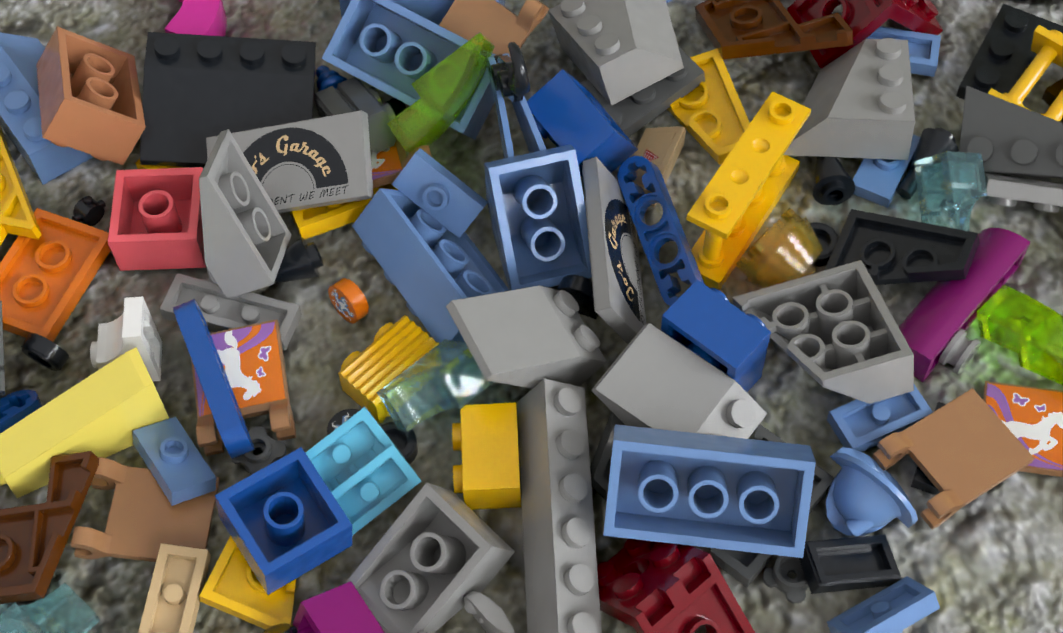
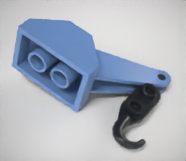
M510 42L508 44L510 56L509 53H504L486 58L488 74L495 98L504 159L484 163L486 199L493 235L509 290H516L539 285L544 287L557 286L563 277L567 275L592 278L586 206L576 149L571 144L546 149L524 96L530 92V83L522 52L515 42ZM504 97H508L512 102L529 151L528 154L514 156Z

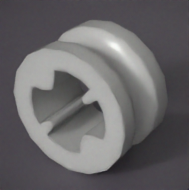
M960 329L955 334L939 358V363L943 366L951 364L954 368L953 372L957 375L967 367L981 345V341L977 338L969 340L966 336L967 332L963 329Z

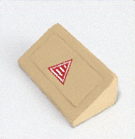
M680 126L646 128L638 143V150L633 156H643L657 165L666 184L684 146L686 128ZM638 169L636 171L637 178L632 182L641 186L645 194L652 193L645 189L641 176L646 172Z

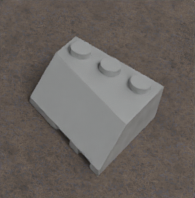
M563 0L561 4L548 11L561 49L611 106L684 68L666 0Z
M866 38L823 67L803 103L804 106L811 109L810 116L783 155L908 160L915 125L908 40Z
M862 260L732 297L733 304L744 313L753 314L765 324L766 328L771 331L770 338L822 387L868 404L914 391V354Z

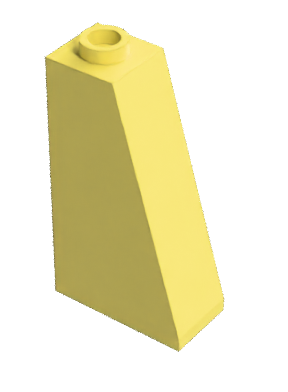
M137 347L125 352L0 433V487L7 484L16 498L22 497L48 485L52 456L92 451L97 457L107 458L133 446V430L169 419Z

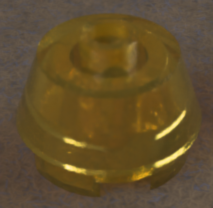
M790 207L781 215L786 223L779 219L745 252L751 260L748 261L743 256L735 263V266L747 276L745 281L762 289L813 274L816 268L812 263L823 251L807 217L801 218Z

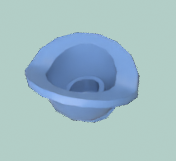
M845 447L840 448L830 456L841 466L840 471L830 484L825 500L826 515L835 530L847 536L858 537L882 529L895 518H898L908 528L915 524L918 517L909 498L887 470L883 471L874 459L854 448Z

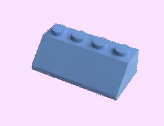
M0 32V126L39 181L44 185L88 161L93 156L71 147L57 146L51 141L42 138L36 64L45 48L38 38Z
M379 188L352 225L362 239L364 249L375 257L384 270L385 278L396 286L406 300V306L409 311L419 318L430 333L429 337H433L442 346L443 351L470 352L446 306L452 300L510 290L466 232L458 238L399 190Z

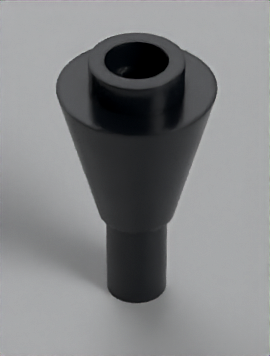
M926 128L922 131L909 167L910 171L896 189L901 197L911 199L924 180H927L958 155L959 149L956 145V139L949 131L943 128Z
M817 156L813 185L814 199L823 205H839L845 202L855 191L854 181L837 157Z
M301 237L286 249L275 283L319 277L317 268L324 266V263L314 242L307 244L304 238Z

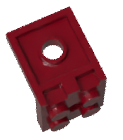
M796 0L787 8L795 22L801 24L831 15L833 10L842 4L843 12L841 17L853 31V45L810 50L820 68L825 67L865 40L889 18L914 32L939 35L943 31L935 18L939 12L930 0Z
M628 539L623 549L608 561L597 565L600 611L633 627L637 633H694L701 625H705L706 633H755L710 553L689 545Z

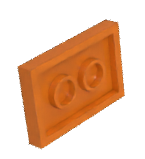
M36 208L34 216L42 234L40 239L18 236L0 262V301H2L3 330L25 338L30 333H36L54 342L110 253L111 249L108 244L109 232Z

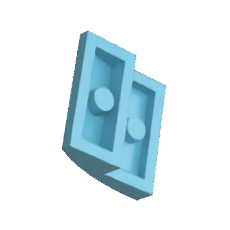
M363 407L305 452L351 522L352 536L422 482L366 407Z

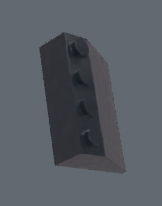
M148 32L142 100L146 128L141 135L140 164L204 168L207 162V137L218 136L221 131L227 129L231 133L313 119L316 42Z

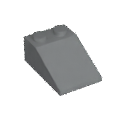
M227 129L220 132L199 177L205 265L212 282L218 284L226 298L229 299L274 284L292 234L230 130Z
M539 285L452 300L446 306L486 381L533 389L545 378L581 386L607 363L598 348L600 346L598 337L584 324L577 312L579 311L577 301L565 290L559 291Z
M651 323L644 324L591 390L626 426L748 439L767 414L734 379Z
M426 483L345 583L350 581L353 583L385 633H417L420 630L435 633L464 607L463 597L471 591L479 593L483 591L515 551L452 490Z

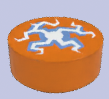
M342 278L328 288L329 298L334 308L347 322L354 324L368 314L369 305L367 299L353 281Z

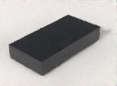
M885 534L805 541L803 558H799L811 594L890 586L902 579Z

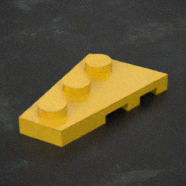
M718 48L690 57L704 71L705 82L702 81L698 87L686 96L680 97L670 104L667 110L686 128L710 156L721 165L750 122Z
M230 535L199 595L200 602L265 630L283 623L290 624L291 626L297 578L267 595Z

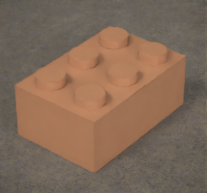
M57 26L36 64L42 138L60 147H71L88 153L101 161L109 160L124 165L146 128L135 56Z

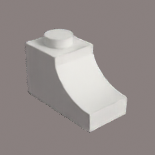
M143 296L124 298V312L112 322L99 324L98 339L93 341L90 346V358L93 368L101 369L125 352L137 347L152 381L161 380L162 340Z

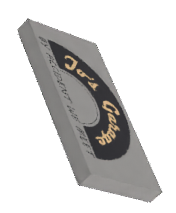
M362 110L231 133L278 213L372 199L374 196L368 114ZM219 135L206 138L207 160Z
M597 157L583 161L582 165L594 309L629 344L644 324H646L637 231L618 181Z

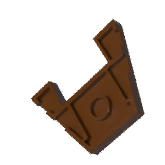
M706 0L695 6L696 20L714 47L718 48L723 60L853 45V31L838 12L797 24L780 0Z
M92 451L51 457L47 501L45 503L0 509V604L44 599L99 466V458Z

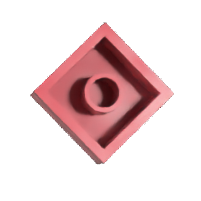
M203 167L116 170L108 244L120 271L206 268L199 177Z

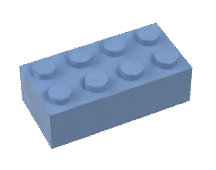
M351 0L321 58L474 140L495 103L486 61L487 57L495 56V54L391 0Z
M615 424L603 536L803 558L816 464L811 446Z

